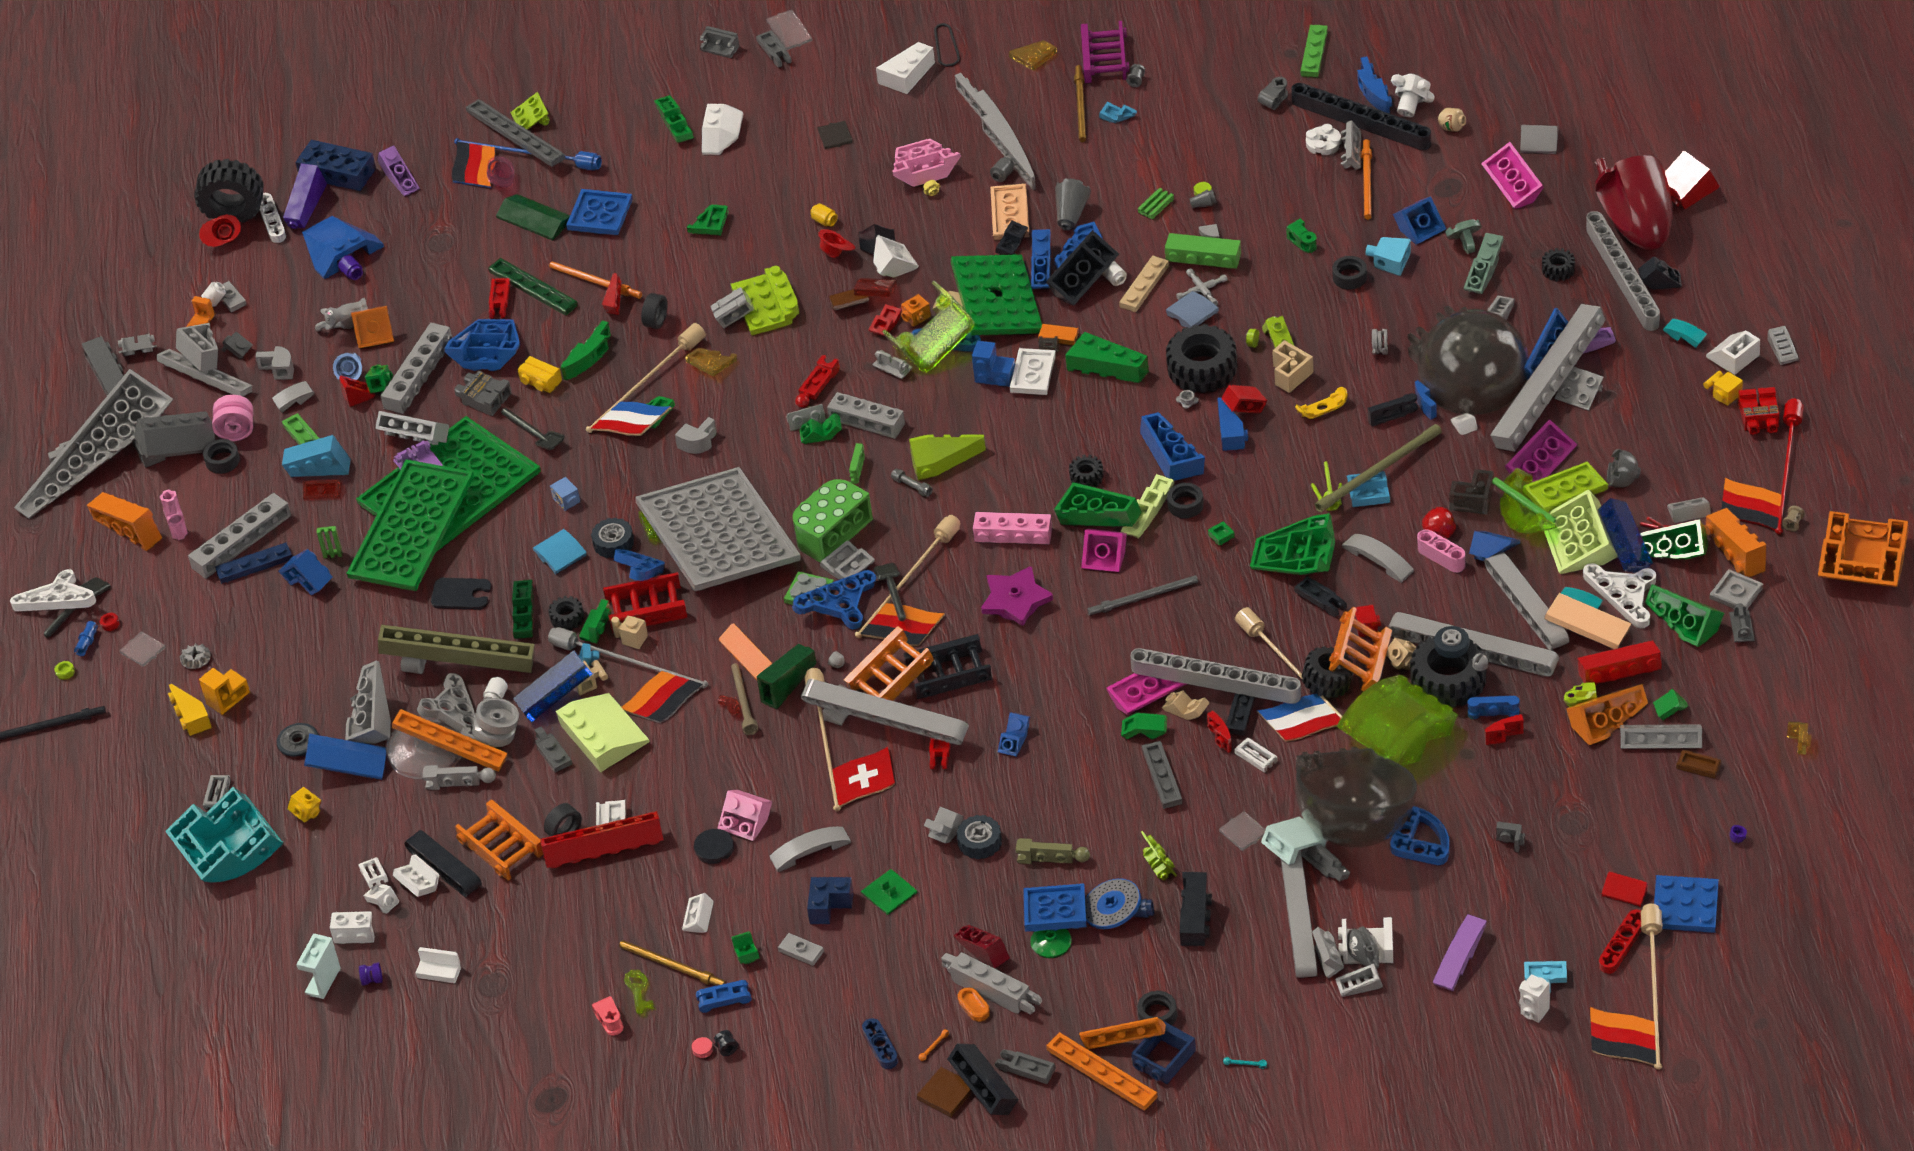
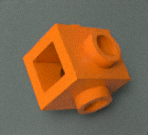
M919 294L901 304L903 320L909 322L913 327L931 317L929 303Z

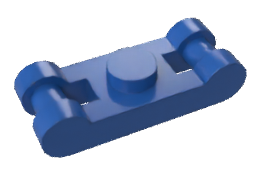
M1517 696L1472 697L1468 700V717L1470 719H1477L1479 716L1509 715L1511 717L1519 715L1520 700Z
M740 980L698 990L696 998L699 1001V1011L706 1013L712 1008L739 1002L743 1004L749 1003L751 1001V994L748 992V982Z

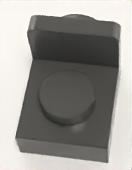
M1497 822L1496 840L1514 843V852H1519L1520 845L1524 846L1525 833H1522V825Z

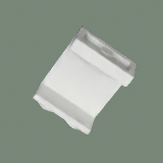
M1392 917L1383 918L1384 928H1366L1378 942L1379 963H1393ZM1342 919V927H1338V939L1343 940V943H1339L1340 956H1343V964H1361L1351 957L1348 952V932L1351 929H1347L1346 919Z

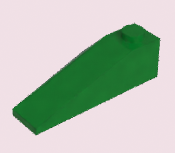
M1700 519L1625 536L1627 554L1634 556L1690 559L1705 555L1708 548L1707 531Z
M1653 584L1645 601L1659 617H1662L1668 623L1667 625L1671 629H1674L1679 634L1678 636L1682 640L1698 647L1718 631L1724 616V612Z

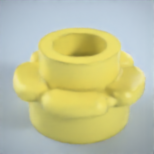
M935 180L926 182L923 186L924 193L930 196L936 195L939 192L940 184Z

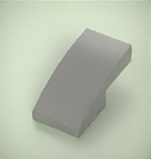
M304 381L284 389L272 399L283 413L296 401L301 405L315 393L309 384Z

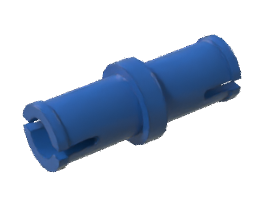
M88 621L84 631L80 633L79 641L74 648V652H77V655L84 656L89 645L93 643V636L98 629V625L95 622Z

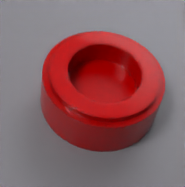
M106 613L99 621L101 628L105 631H113L120 624L119 618L115 613Z

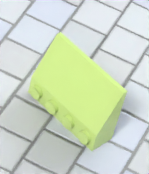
M1589 489L1548 512L1556 518V522L1553 525L1539 517L1560 574L1583 570L1584 566L1590 563L1601 566L1620 556L1601 504Z
M609 693L572 701L556 711L561 727L600 772L650 742Z

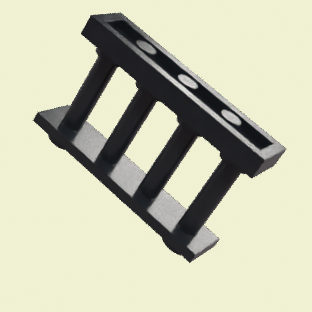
M975 634L926 647L934 658L931 665L934 667L937 678L926 681L922 671L917 676L919 683L914 685L916 698L921 699L992 680L990 664L982 666L978 653L982 652L979 635ZM922 648L917 651L922 653L926 648ZM903 653L905 666L908 667L915 658L908 653ZM970 655L975 668L964 671L959 658ZM952 660L956 673L945 676L940 663Z

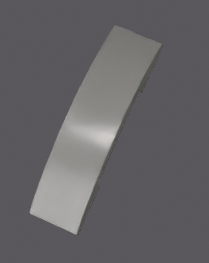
M1354 534L1342 544V548L1358 556L1361 553L1386 568V574L1400 583L1414 572V569L1398 553L1369 536Z
M843 827L817 829L787 842L770 855V860L777 872L795 866V860L828 846L835 850L850 844L851 840Z

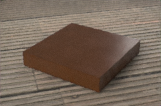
M940 1067L917 1094V1100L952 1117L971 1095L972 1090L960 1076Z

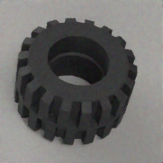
M1317 647L1314 651L1311 650L1305 660L1302 682L1307 689H1310V692L1316 693L1321 697L1330 698L1332 696L1335 698L1338 695L1342 696L1349 690L1353 676L1351 671L1341 665H1338L1333 671L1329 670L1331 663L1329 658L1334 652V647ZM1345 653L1344 658L1353 663V660L1348 658L1349 655Z

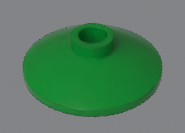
M1066 929L1037 931L1031 936V948L1041 957L1056 958L1069 950L1071 935Z

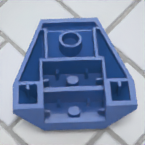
M330 216L302 232L315 271L323 279L339 272L337 260L362 247L370 255L384 247V244L374 234L334 216Z
M478 319L449 340L444 349L445 353L464 369L496 371L501 369L516 354L520 342L514 320Z

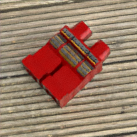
M1775 387L1758 388V401L1756 389L1738 390V406L1744 430H1748L1750 435L1758 434L1760 429H1767L1769 433H1776L1779 428V410Z

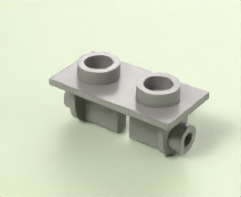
M150 333L137 336L138 343H135L134 337L121 338V340H118L119 348L122 347V351H119V353H124V356L134 355L136 350H142V353L152 352V348L157 347V345L152 346V342H155V337L150 335Z
M883 350L876 351L875 357H877V360L872 364L874 367L900 379H903L913 368L907 364V361L896 357L892 358L890 354L885 353Z
M822 404L791 412L786 416L790 431L800 429L810 419L819 423L826 420Z

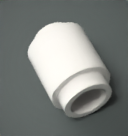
M1115 261L1102 273L1114 286L1123 284L1127 276L1126 272Z
M211 282L201 297L210 299L212 307H215L226 294L225 287L220 282Z
M499 677L491 678L483 694V700L488 698L503 699L508 688L505 680Z

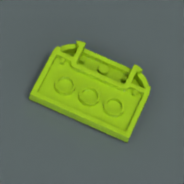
M779 266L764 269L765 274L731 284L732 291L742 287L750 297L755 309L743 316L751 336L792 324V319L799 314L797 298L786 274L780 270Z

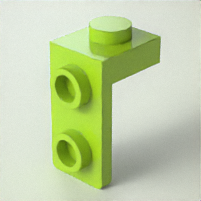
M1283 316L1271 317L1265 320L1266 322L1262 326L1264 334H1270L1275 348L1284 340L1294 345Z

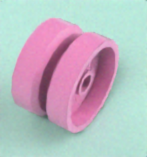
M225 395L219 398L213 406L212 427L214 433L218 437L230 441H239L247 438L253 430L252 403L247 398L239 395Z

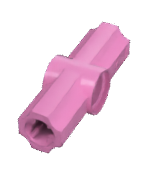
M171 490L163 491L160 499L171 536L177 540L184 539L188 532L177 494Z

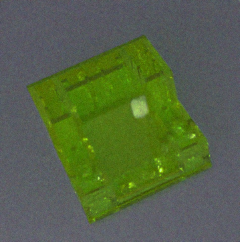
M1397 675L1383 679L1366 689L1350 705L1338 722L1337 727L1398 767L1420 761L1428 740L1449 736L1458 714L1453 712L1450 706L1438 702L1435 696L1423 692L1420 686L1409 683L1406 677Z

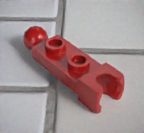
M826 355L820 357L817 361V366L799 388V395L795 399V403L799 408L807 407L810 402L809 398L816 400L831 378L836 376L840 369L838 359L826 363Z

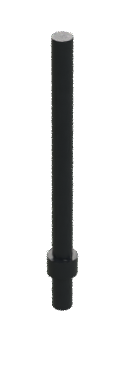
M105 706L92 709L85 708L81 709V712L0 732V740L80 719H92V716L106 713Z

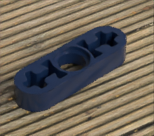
M874 1018L865 1020L862 1024L863 1035L880 1066L884 1069L894 1068L898 1063L897 1052L881 1023ZM872 1027L873 1029H875L876 1034L873 1035L872 1030L869 1028ZM877 1041L886 1042L885 1045L881 1047H877L874 1045ZM887 1052V1055L891 1060L885 1058L884 1053Z

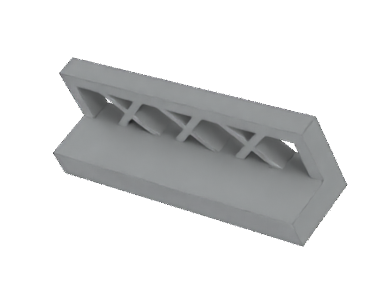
M1701 724L1620 725L1621 748H1702Z

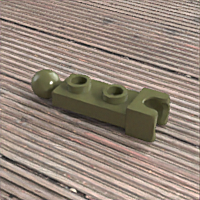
M1019 838L1016 844L1018 863L1031 864L1032 861L1073 863V858L1078 862H1086L1090 858V851L1083 846L1073 850L1072 844L1032 842V839Z

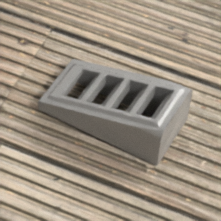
M1497 296L1485 313V324L1502 328L1512 310L1515 299Z
M1781 326L1769 329L1767 340L1780 365L1798 361V355L1786 327Z
M1374 964L1335 979L1342 997L1383 987ZM1356 980L1357 985L1353 986L1352 981ZM1348 982L1349 988H1345L1344 983Z

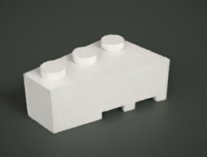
M918 42L876 68L878 84L908 94L935 63L933 47Z

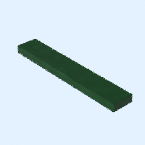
M499 258L488 267L489 273L498 278H510L512 286L565 316L578 306V302L502 258Z

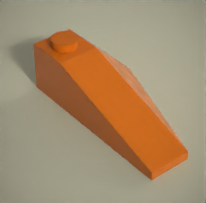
M1643 684L1568 707L1566 710L1571 727L1588 745H1591L1611 736L1613 731L1620 728V725H1623L1628 718L1633 717L1648 704Z

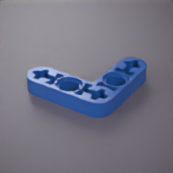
M625 549L615 550L614 561L632 566L630 567L629 578L633 580L644 581L664 572V561Z

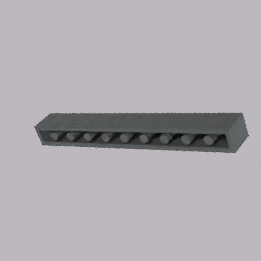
M102 336L82 343V348L88 363L107 396L122 379L124 372L121 364H117L118 361L115 353H111L112 349L109 342H105ZM137 440L132 441L145 468L166 460L165 457L147 459Z

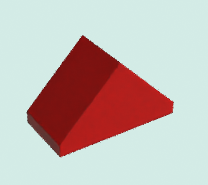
M340 375L341 389L349 407L375 397V393H370L367 383Z

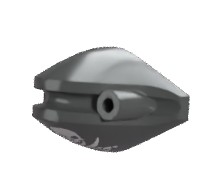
M1363 926L1359 927V929L1349 930L1348 952L1351 957L1365 966L1374 964L1376 969H1378L1379 945L1376 938Z

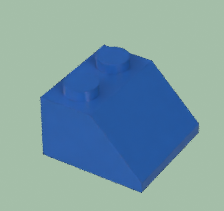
M1431 196L1421 199L1393 214L1400 231L1415 245L1446 229Z

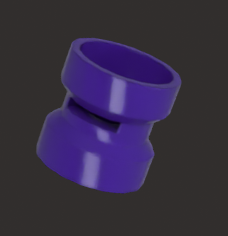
M379 962L373 963L372 966H359L362 986L368 985L370 982H383Z

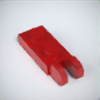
M498 278L491 281L489 296L490 319L495 317V308H500L501 318L506 317L511 284L510 278Z
M930 737V769H935L936 757H942V769H947L951 743Z

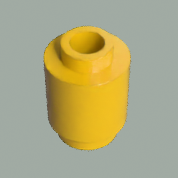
M821 203L814 205L810 212L811 218L824 226L832 227L838 219V215L834 210Z

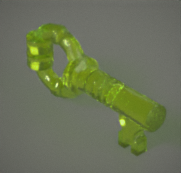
M630 970L625 975L624 982L634 994L636 1013L642 1014L645 1008H654L653 1000H642L641 991L647 985L648 979L640 970ZM641 977L642 983L632 984L629 978Z

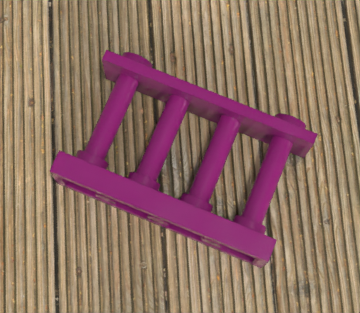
M1119 21V30L1098 32L1088 31V24H1081L1085 83H1092V76L1096 73L1123 71V80H1126V73L1130 72L1129 62H1125L1123 38H1127L1126 27L1123 28L1122 21ZM1120 37V41L1093 44L1089 42L1092 39ZM1121 48V53L1090 54L1093 50ZM1122 60V64L1095 67L1091 65L1094 62Z

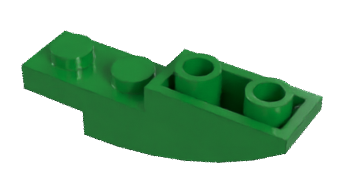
M602 320L585 344L578 342L575 348L571 350L570 355L561 364L564 380H569L583 373L609 349L607 340L611 336L609 322Z

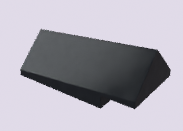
M1092 230L1046 283L1057 298L1074 306L1117 258L1119 253Z

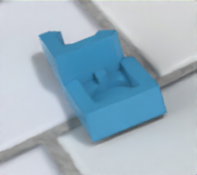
M1107 102L1100 111L1099 118L1117 123L1136 116L1137 110L1126 105L1120 108Z

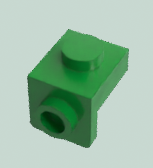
M750 931L731 937L735 955L740 964H749L754 962L755 959L760 958Z

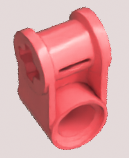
M611 996L592 1004L595 1016L601 1022L608 1035L615 1036L623 1031L624 1026L620 1019V1013Z

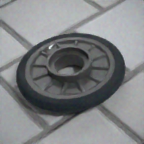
M292 724L279 733L277 747L287 756H302L307 751L309 734H319L309 724ZM297 737L303 738L299 742H293V740Z

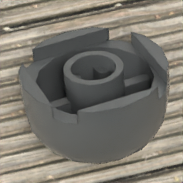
M1615 449L1611 456L1615 458L1613 463L1609 462L1606 480L1610 482L1609 486L1617 488L1627 487L1634 482L1635 478H1639L1641 468L1638 467V461L1632 453L1622 449Z

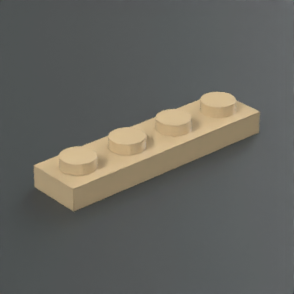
M1152 256L1120 300V308L1137 312L1169 267V260Z

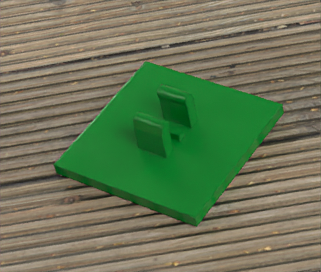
M892 869L861 891V894L887 915L918 893L913 886Z

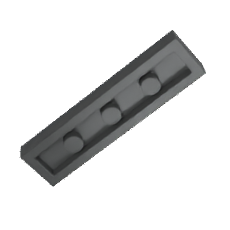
M1161 741L1141 745L1163 809L1182 804V797Z

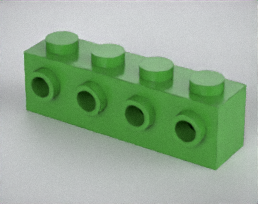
M1169 233L1165 245V258L1169 262L1237 269L1241 256L1240 240Z

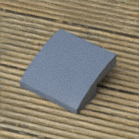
M1193 291L1166 309L1167 316L1179 319L1181 326L1191 328L1192 325L1201 324L1219 311L1218 307L1210 300Z

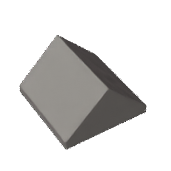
M1521 125L1520 153L1556 154L1558 126Z

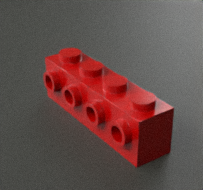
M1653 640L1577 658L1579 676L1584 683L1594 682L1595 685L1662 669L1661 652Z

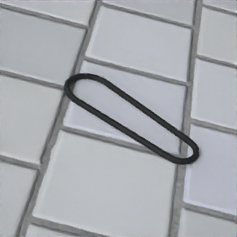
M946 23L938 24L934 28L938 62L943 66L956 65L960 60V55L952 29ZM940 26H947L949 28L957 54V60L954 63L945 64L940 60L937 28Z

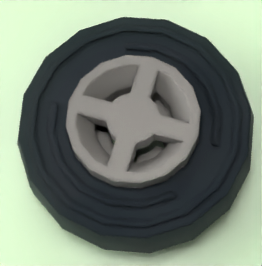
M1457 626L1441 628L1434 637L1435 650L1438 654L1447 658H1457L1464 655L1470 645L1468 633Z

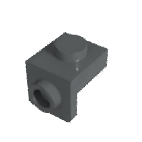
M235 332L232 336L228 335L224 339L222 351L225 352L228 349L239 359H242L253 344L238 332Z

